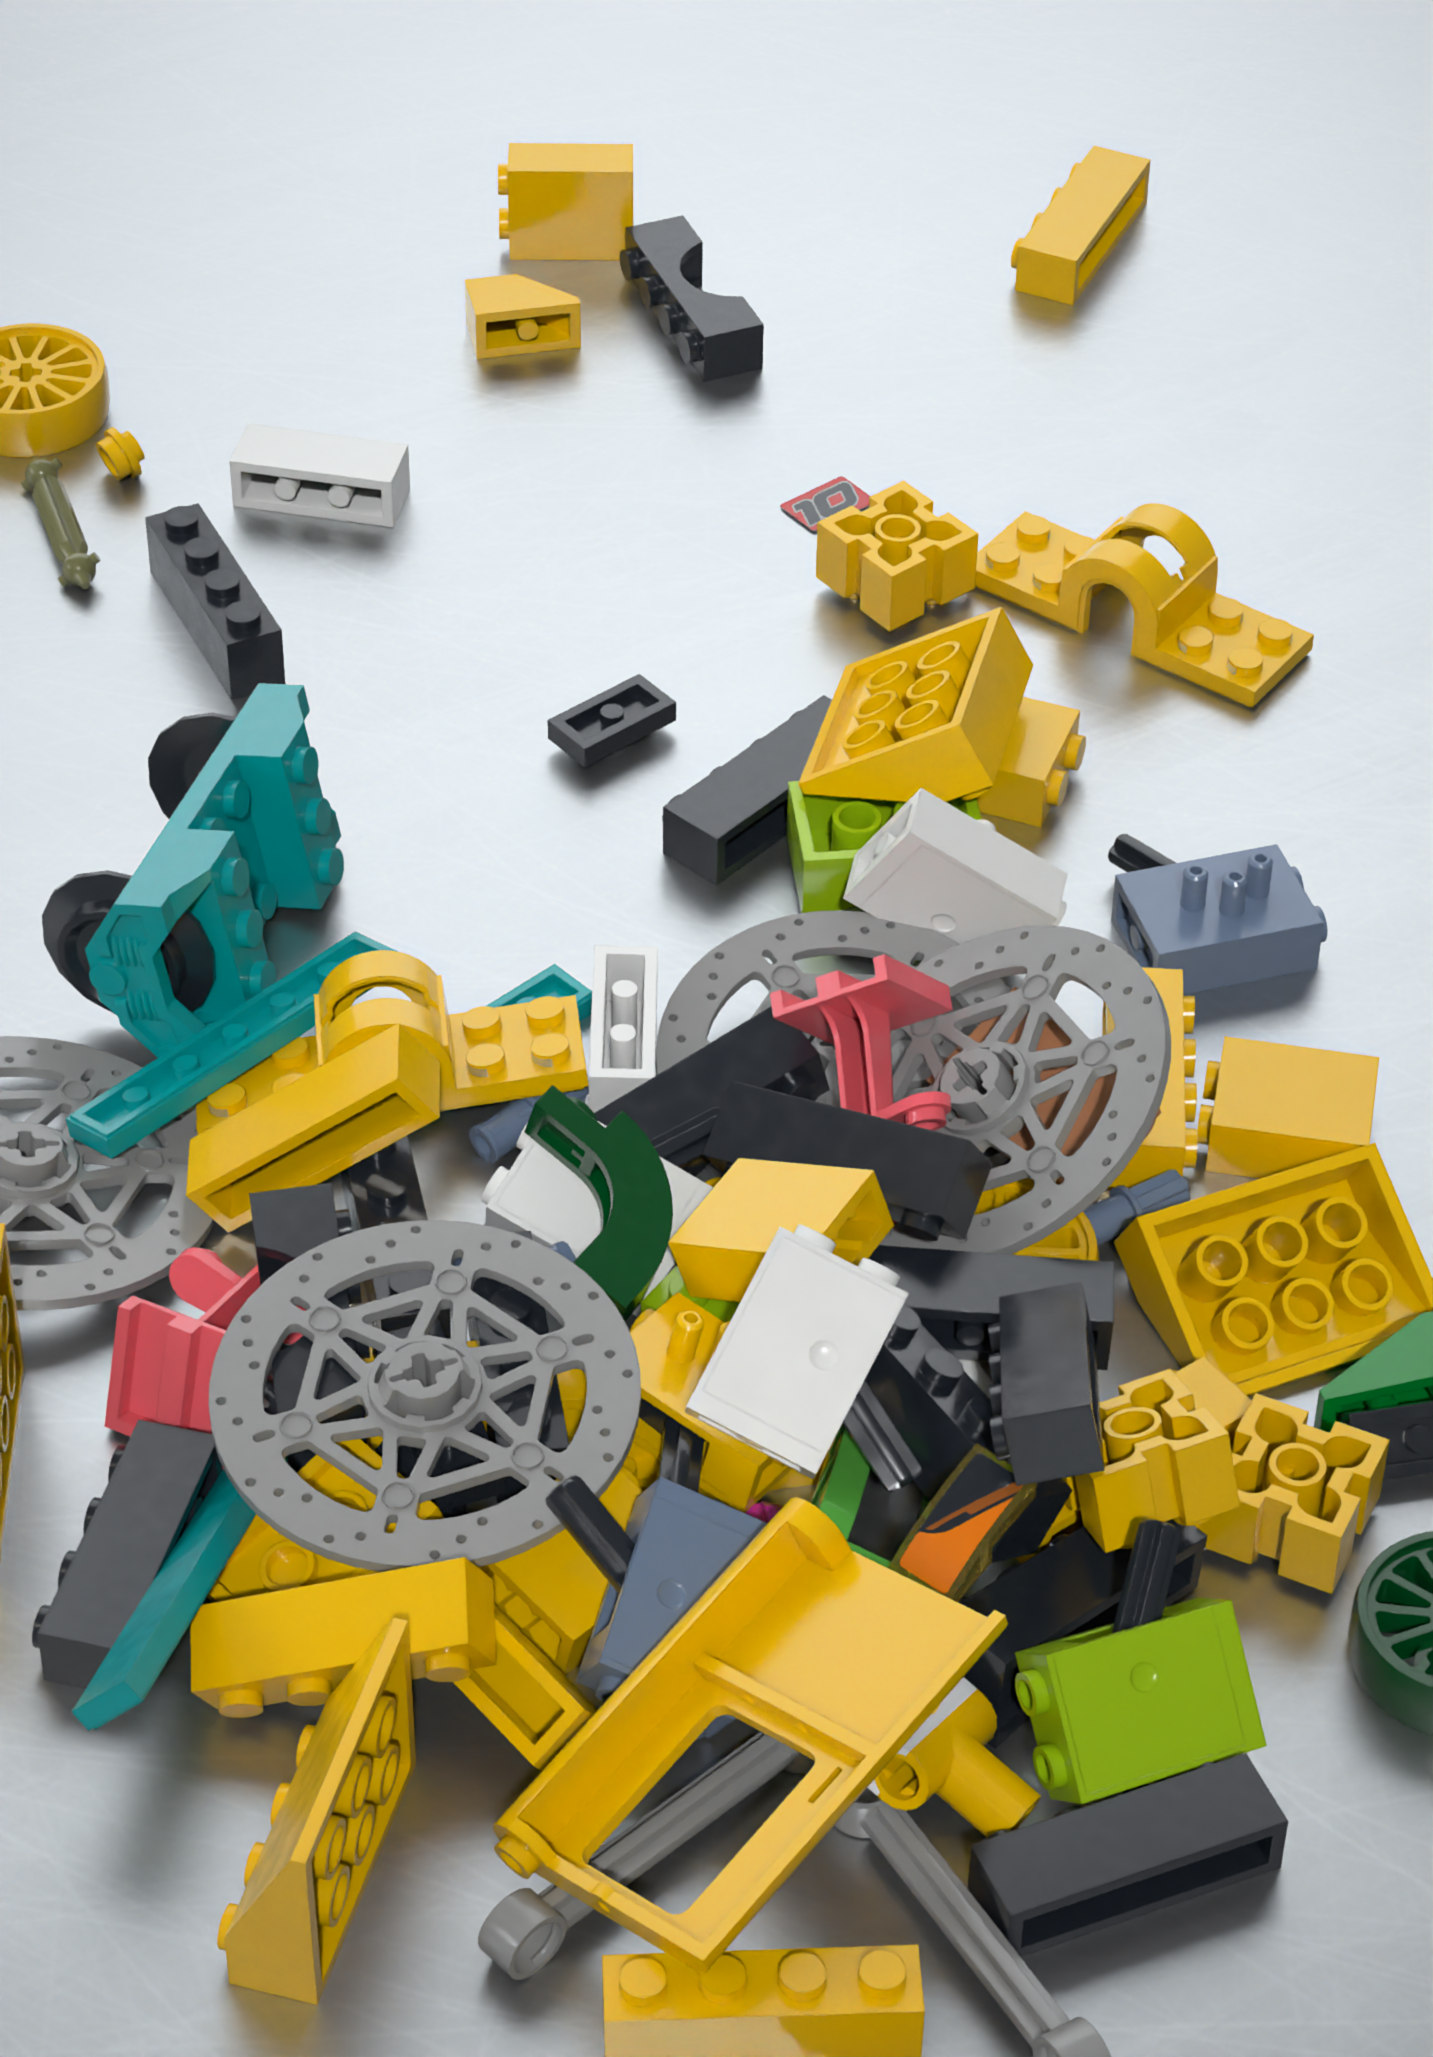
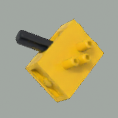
M677 1292L656 1311L648 1308L642 1312L629 1331L636 1348L641 1382L639 1421L633 1443L659 1459L657 1479L663 1477L699 1493V1487H701L729 1507L746 1513L786 1476L792 1468L685 1413L686 1405L730 1321L723 1322Z

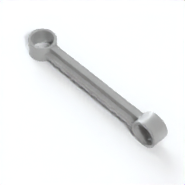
M759 1732L596 1851L589 1859L588 1865L621 1885L627 1886L782 1770L797 1774L808 1773L814 1766L815 1761L763 1732ZM551 1884L539 1894L530 1888H521L506 1896L490 1912L480 1929L478 1945L485 1954L513 1979H526L541 1970L552 1959L560 1948L567 1929L594 1909L554 1884Z
M882 1800L872 1803L854 1802L834 1826L841 1832L853 1837L871 1838L1033 2048L1034 2057H1111L1104 2040L1090 2022L1082 2017H1076L1072 2020L1067 2017L907 1811L895 1809Z

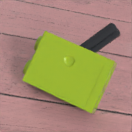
M1143 1519L1138 1524L1114 1623L1015 1652L1020 1672L1015 1678L1016 1694L1023 1711L1031 1717L1037 1747L1033 1750L1034 1769L1041 1785L1049 1792L1050 1799L1084 1804L1198 1768L1206 1762H1218L1267 1746L1232 1600L1196 1598L1164 1608L1181 1539L1180 1529L1170 1523Z

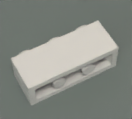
M248 423L229 461L234 507L394 528L410 491L409 447L405 443Z
M594 945L589 1057V1108L594 1113L655 1077L658 946Z

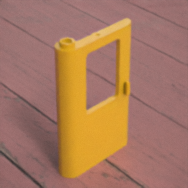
M798 1497L791 1498L494 1823L493 1830L500 1840L495 1845L494 1850L499 1858L522 1878L529 1879L533 1873H536L690 1968L706 1973L1001 1635L1008 1625L1006 1615L994 1610L988 1617L852 1551L842 1532L825 1513L804 1499ZM719 1716H733L814 1760V1766L685 1912L680 1914L668 1913L588 1865L589 1859L708 1725Z

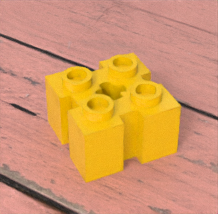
M903 480L870 496L869 508L862 512L854 506H850L817 522L816 578L843 598L860 599V610L890 632L923 615L925 603L943 605L975 589L979 533L949 512L939 517L933 514V501Z
M1171 1369L1119 1385V1396L1100 1402L1105 1471L1062 1478L1073 1490L1066 1501L1067 1506L1072 1512L1081 1510L1084 1527L1105 1553L1116 1549L1133 1548L1138 1524L1143 1519L1163 1522L1173 1519L1181 1525L1196 1526L1210 1521L1215 1515L1240 1507L1229 1433L1206 1407L1196 1410L1193 1393Z
M1255 1393L1235 1431L1232 1458L1240 1507L1215 1515L1210 1521L1200 1524V1530L1208 1535L1205 1548L1250 1565L1259 1553L1280 1561L1278 1575L1332 1594L1352 1554L1355 1533L1362 1534L1380 1497L1389 1439L1335 1421L1330 1433L1307 1425L1309 1411Z

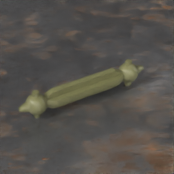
M33 456L25 470L26 479L21 482V485L27 492L32 488L34 489L33 499L56 558L62 564L63 574L58 577V580L63 587L71 584L82 589H88L90 582H92L96 575V564L101 560L95 552L87 555V542L64 484L58 479V469L63 465L57 457L49 460Z

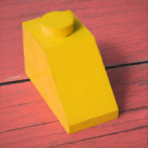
M518 274L465 279L466 326L477 359L581 348L579 297Z

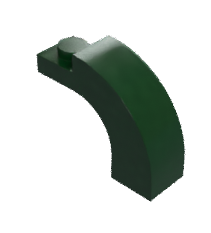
M552 1085L535 1102L524 1132L575 1173L592 1192L600 1212L601 1232L573 1263L586 1272L604 1290L617 1307L623 1320L626 1321L646 1295L668 1247L673 1219L672 1194L669 1180L655 1147L637 1123L623 1110L605 1128L597 1122L594 1112L583 1101L575 1097H567Z

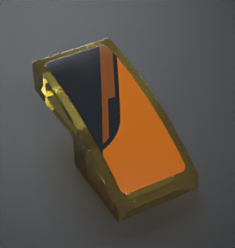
M976 1443L930 1501L903 1541L888 1568L958 1602L992 1563V1547L1036 1497L1037 1483L1016 1486L1012 1465L1004 1460L998 1461L995 1454Z

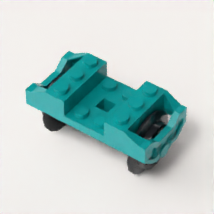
M258 683L237 717L213 712L184 716L162 730L148 757L149 785L163 814L169 821L133 875L109 870L77 874L54 889L42 914L44 945L58 972L83 997L117 1015L120 1025L158 1058L277 982L276 968L274 963L268 959L262 937L263 926L266 921L272 918L276 907L321 910L332 889L340 883L343 877L344 858L341 850L336 848V844L341 838L336 812L331 808L329 801L323 798L318 778V754L316 749L310 746L304 723L305 718L310 712L304 685Z

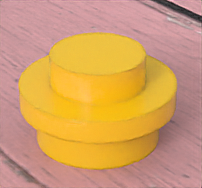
M114 427L104 431L105 438L96 443V449L110 473L118 481L129 475L132 478L141 475L142 469L139 462L145 459V455L134 436L129 431L121 434Z

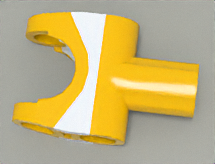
M964 1677L867 1787L883 1802L895 1809L904 1811L917 1809L936 1793L986 1837L1000 1830H1017L1041 1799V1795L984 1747L995 1734L997 1715L991 1702Z

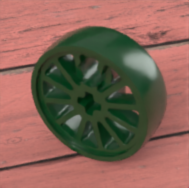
M1433 1531L1412 1535L1396 1542L1372 1561L1356 1589L1349 1623L1348 1640L1353 1669L1369 1697L1394 1719L1417 1731L1432 1736ZM1381 1632L1397 1633V1634L1392 1635V1636H1389V1637H1384V1636L1381 1634ZM1415 1656L1413 1666H1410L1405 1661H1403L1404 1659Z

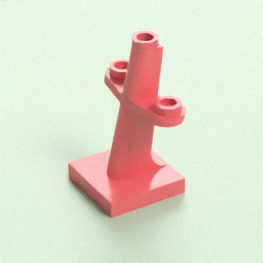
M883 954L873 958L876 977L860 981L842 971L836 970L815 977L817 997L803 1000L781 989L770 993L774 1019L835 1046L841 1108L932 1131L941 1129L947 1124L946 1115L951 1112V1096L948 1093L938 1091L922 1092L910 1095L894 1103L890 1031L952 1011L948 985Z
M192 1247L184 1250L171 1264L169 1279L173 1290L183 1301L205 1312L198 1320L133 1295L118 1306L104 1427L131 1436L139 1419L212 1434L208 1403L209 1382L213 1362L221 1340L234 1316L246 1300L260 1287L258 1264L242 1278L224 1265L219 1256L209 1249ZM295 1305L299 1309L306 1311L303 1307ZM297 1332L291 1333L283 1343L292 1345L303 1335Z

